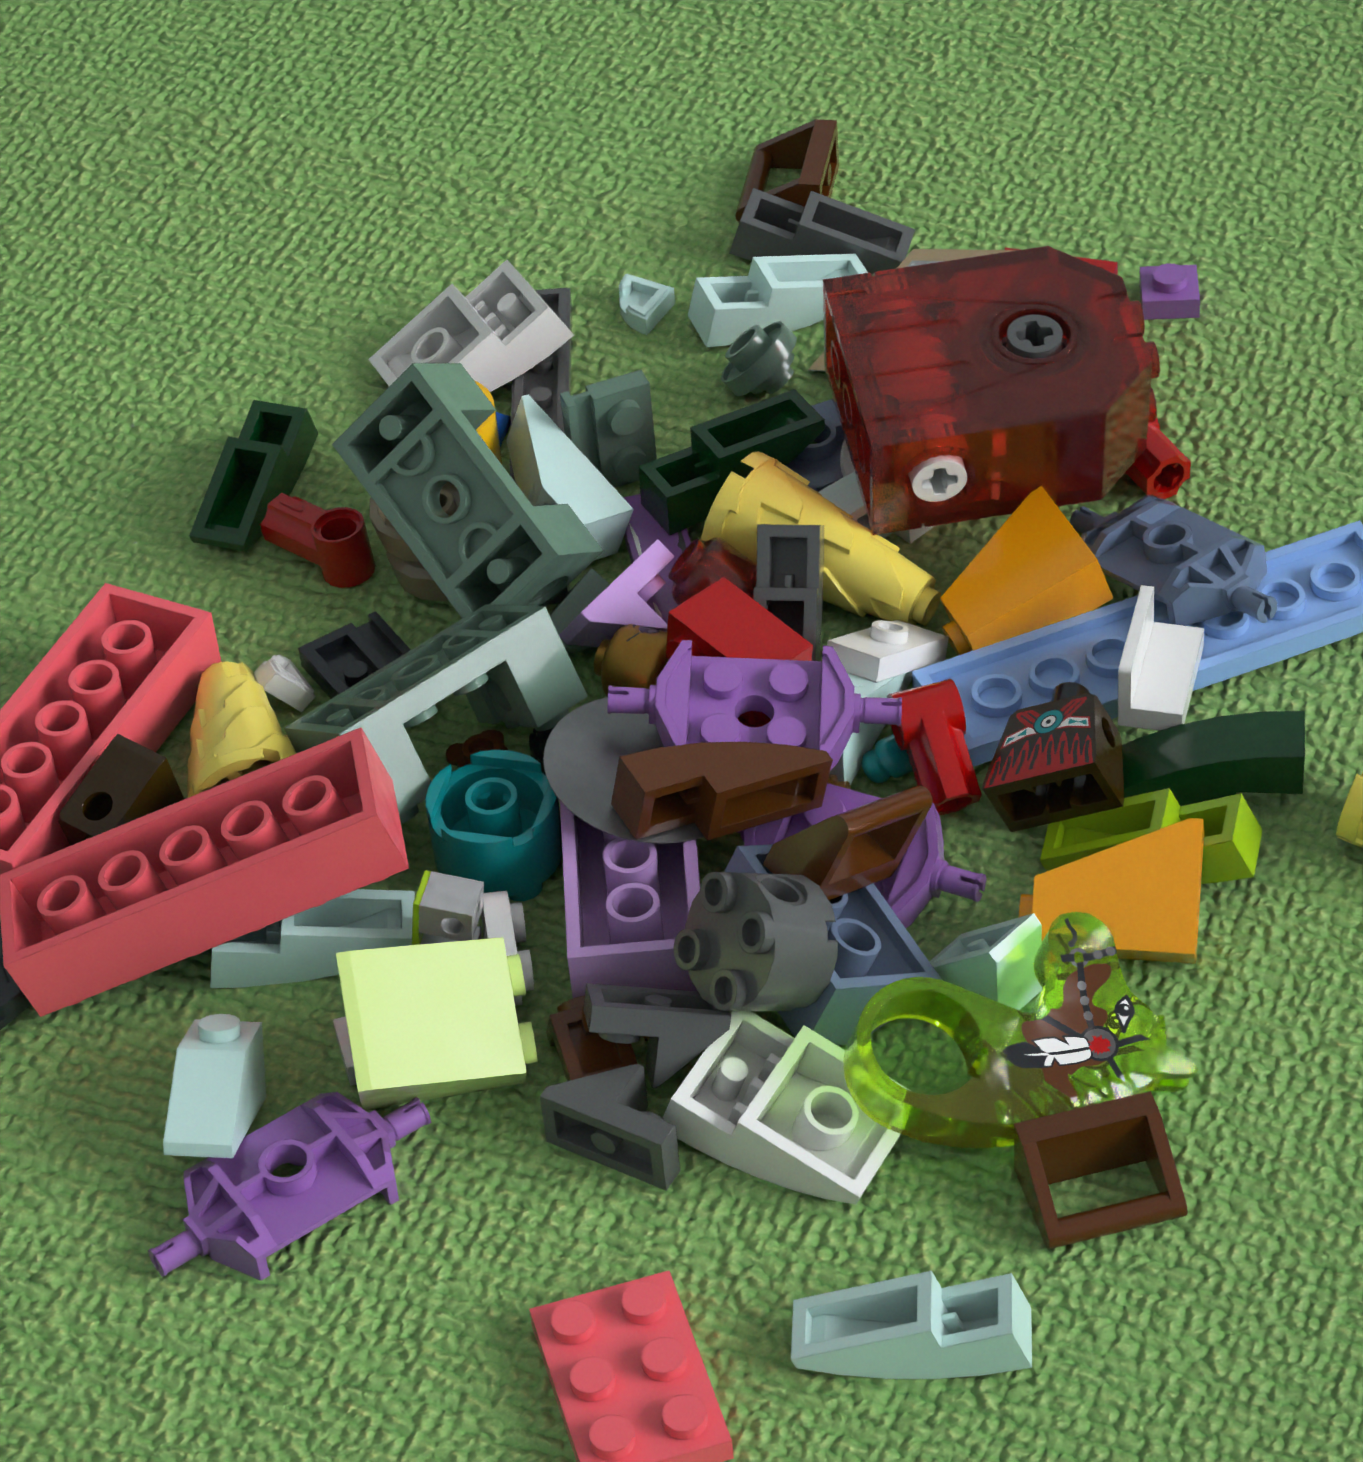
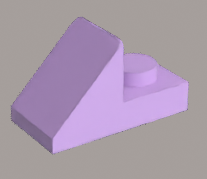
M657 539L559 634L560 638L568 645L599 647L604 639L611 640L615 632L624 625L634 624L667 632L668 624L646 602L666 583L658 573L675 556Z

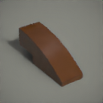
M701 742L659 747L619 756L611 805L636 840L695 823L708 841L822 807L833 759L824 750L757 742Z

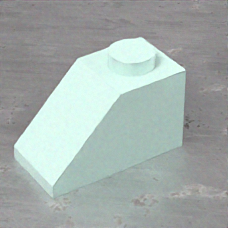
M214 1014L193 1021L176 1051L163 1139L164 1155L213 1158L234 1157L266 1099L262 1022L240 1021L238 1017L230 1014Z

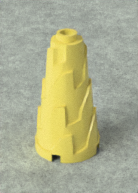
M759 451L752 452L741 460L744 464L754 468L746 478L731 471L719 490L705 521L700 540L713 546L714 551L709 548L703 551L700 550L704 560L719 569L753 581L757 578V524L825 525L823 601L861 617L868 614L884 621L900 620L912 625L917 623L926 625L932 619L941 601V592L934 589L936 579L898 553L899 547L852 519L853 516L835 506L832 502L822 497L820 493L809 487L810 481L777 459Z
M219 662L212 664L201 674L196 695L194 718L190 728L191 753L188 758L187 798L297 754L288 735L283 734L276 713L270 706L263 686L258 684L253 671L243 662Z

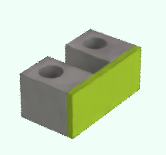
M425 870L413 902L412 945L481 939L482 927L477 926L483 909L484 882Z

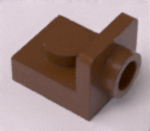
M585 995L562 1003L557 1007L558 1013L549 1016L546 1034L550 1046H556L567 1081L638 1064L631 1043L610 1042L599 1037L598 1033L589 1032L583 1011Z

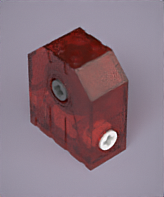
M1050 246L877 271L874 272V276L870 272L823 279L824 366L873 535L922 528V523H924L925 527L1012 514L1030 492L1040 486L1045 489L1058 507L1102 500L1146 449L1148 423L1155 422L1157 418L1156 400L1151 387V379L1159 377L1160 362L1154 341L1145 342L1143 338L1145 325L1139 300H1129L1122 277Z

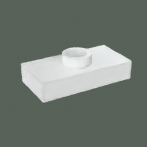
M900 620L874 621L870 628L827 641V646H833L847 673L879 682L944 661L949 637Z

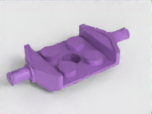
M682 640L657 677L656 685H650V689L612 687V685H609L607 713L649 714V724H655L664 747L701 742L785 744L827 751L833 759L831 769H833L838 764L852 733H859L860 722L865 724L901 726L902 698H861V694L854 693L855 687L833 646H823L822 661L692 656V640ZM758 711L769 716L771 721L762 727L754 728L743 725L737 718L745 712Z
M827 783L822 807L736 833H740L744 846L774 844L829 817L882 798ZM932 803L930 810L893 876L878 881L874 885L904 927L907 928L912 925L932 897L939 898L942 891L979 902L982 897V893L979 890L984 891L986 875L950 866L944 860V839L940 816L935 804Z
M338 1092L321 1093L245 1136L233 1158L208 1157L184 1171L183 1177L189 1216L183 1219L186 1231L148 1250L155 1269L164 1277L167 1273L197 1257L198 1254L202 1257L208 1254L212 1260L261 1281L270 1276L266 1257L378 1192L382 1193L390 1205L399 1201L391 1148L396 1146V1141L431 1123L427 1108L423 1102L420 1103L419 1098L415 1097L412 1101L382 1118L376 1110L368 1113ZM285 1163L304 1166L299 1173L290 1177H278L271 1174L274 1169Z

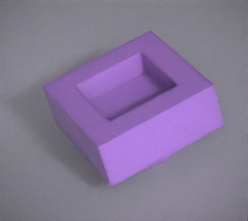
M1162 264L1160 266L1140 267L1139 287L1142 320L1200 318L1197 265Z

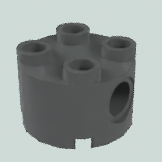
M710 872L702 880L700 891L692 901L685 929L681 930L675 938V961L681 969L688 970L690 979L701 998L718 1010L792 1011L793 1008H806L815 1003L829 985L837 961L838 940H828L826 922H836L833 908L820 886L803 875Z

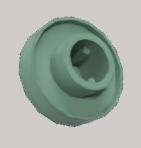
M781 321L773 322L763 329L759 325L752 326L742 333L727 350L725 358L729 362L722 372V382L736 396H742L749 392L759 394L764 390L768 394L775 393L788 382L794 373L790 365L794 360L795 355L792 353V350L796 345L797 337Z

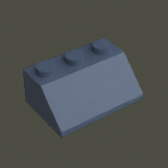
M773 844L737 846L724 872L773 874L763 865ZM874 883L829 900L836 922H826L828 940H838L837 961L829 985L815 1003L806 1008L778 1011L794 1037L797 1036L803 1025L836 1045L856 1044L936 992L943 980Z

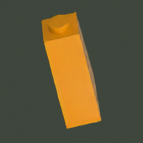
M1040 486L1030 492L940 597L950 619V622L942 626L945 635L949 637V643L959 656L1095 610L1114 598L1098 559L1045 489Z
M1188 818L1035 875L1033 894H1021L1019 917L1034 913L1042 924V954H1053L1050 948L1052 944L1059 955L1069 954L1075 948L1091 953L1095 950L1115 946L1116 954L1102 958L1196 964L1204 819ZM1067 918L1077 933V941L1074 947L1068 945V942L1073 939V935L1064 921ZM1075 952L1074 956H1083V953Z

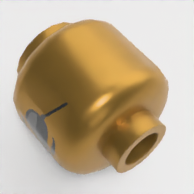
M629 624L619 628L611 640L604 639L600 643L595 655L594 672L597 676H601L602 690L607 697L609 685H612V687L650 689V685H656L657 677L669 661L666 657L667 632Z

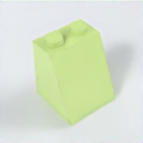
M503 937L336 953L354 1071L362 1109L371 1110L406 1104L415 1097L423 1101L526 1083L527 1072L525 1064L538 1062L531 1021L518 1023L514 997L526 995L520 955L506 956Z

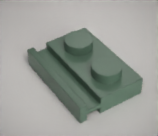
M642 370L585 386L586 392L573 396L570 395L569 391L560 393L565 435L614 488L639 481V466L657 459L650 383Z

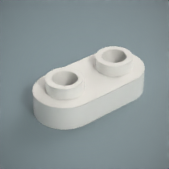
M507 890L483 893L481 917L484 939L504 938L506 956L520 955L526 991L534 990L530 950L517 951L516 943L526 942L522 902L509 903ZM522 996L514 997L515 1006L522 1005Z

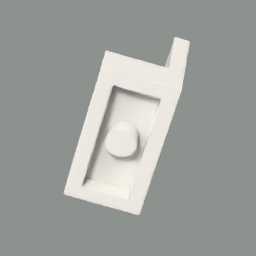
M1141 585L1120 660L1118 669V725L1161 731L1185 723L1204 648V628L1154 622L1153 586Z

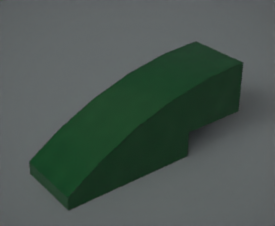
M793 389L690 427L691 447L639 466L641 504L669 536L706 520L719 490L731 471L746 478L754 469L741 462L742 459L752 452L759 451L777 459L786 466L825 430V419Z
M253 400L239 438L228 436L190 532L189 537L192 542L247 552L263 535L260 524L265 518L267 504L281 493L290 496L318 436V431L307 408Z
M1265 711L1219 716L1177 725L1122 745L1124 798L1170 788L1179 805L1184 806L1235 795L1236 792L1303 794L1305 711Z

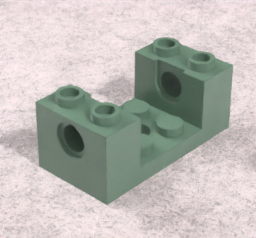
M412 363L332 444L462 619L485 604L546 607L603 552V549L568 504L533 506L476 431L496 409L461 363ZM448 481L455 485L460 495L459 507L452 516L444 512L439 500L440 491Z
M485 604L294 721L284 729L296 753H299L361 727L393 780L400 822L403 824L418 814L419 808L417 804L426 799V793L431 783L405 728L418 725L435 715L438 711L436 703L452 693L454 696L465 694L479 723L497 724L503 721L508 729L523 726L534 727L536 731H545L555 727L560 720L570 713V707L585 699L588 695L545 606Z

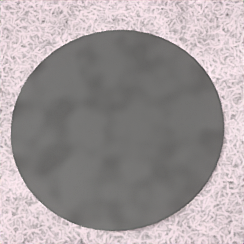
M608 697L576 708L560 720L551 731L545 745L543 758L547 780L558 799L581 820L608 834L645 843H679L704 837L696 824L692 823L636 840L611 805L619 756L664 747L655 724H649V714H608Z

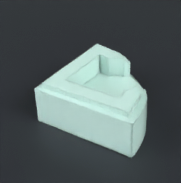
M625 274L619 284L621 316L631 328L642 334L648 335L675 305L674 288L630 274Z

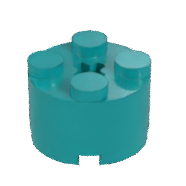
M486 750L471 754V764L460 767L453 772L450 764L439 771L431 781L425 799L434 860L438 872L484 882L483 893L507 890L508 897L514 901H527L536 897L542 890V883L555 872L563 856L558 797L552 790L546 775L542 772L541 763L529 755L516 751Z

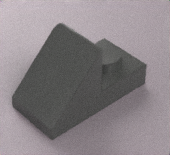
M586 983L583 1011L589 1032L598 1033L599 1037L604 1040L624 1044L638 1042L640 1036L649 1037L646 1070L652 1088H657L730 1029V1011L716 1009L702 999L698 991Z
M629 1065L547 1086L540 1095L546 1142L667 1191L680 1173L676 1126L666 1122L657 1114L646 1111L648 1099L644 1067L642 1065Z

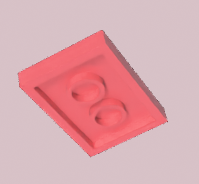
M669 1270L529 1309L532 1328L576 1462H724L734 1459L732 1439Z

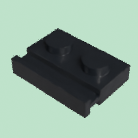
M376 611L368 615L369 622L357 628L353 623H350L298 648L301 666L330 699L411 650Z

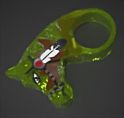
M1071 912L1058 916L1041 942L1034 957L1033 967L1042 991L1030 1013L1019 1011L940 979L930 977L904 978L886 985L868 1001L846 1045L843 1060L844 1076L850 1094L860 1109L872 1120L885 1128L916 1140L956 1148L1014 1145L1015 1123L1143 1093L1144 1091L1178 1092L1184 1090L1189 1084L1188 1078L1193 1077L1197 1073L1198 1067L1192 1061L1166 1045L1164 1015L1153 1014L1152 1010L1130 991L1121 971L1112 933L1102 921L1089 913ZM912 1018L932 1023L944 1030L957 1043L965 1058L967 1075L972 1076V1078L960 1088L945 1094L925 1095L909 1091L892 1081L880 1068L872 1050L871 1032L878 1026L895 1019Z

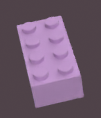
M560 801L567 960L572 998L585 995L586 983L697 991L690 979L688 970L681 969L674 957L675 938L681 930L685 929L692 901L701 887L697 839L661 844L620 838L584 822Z

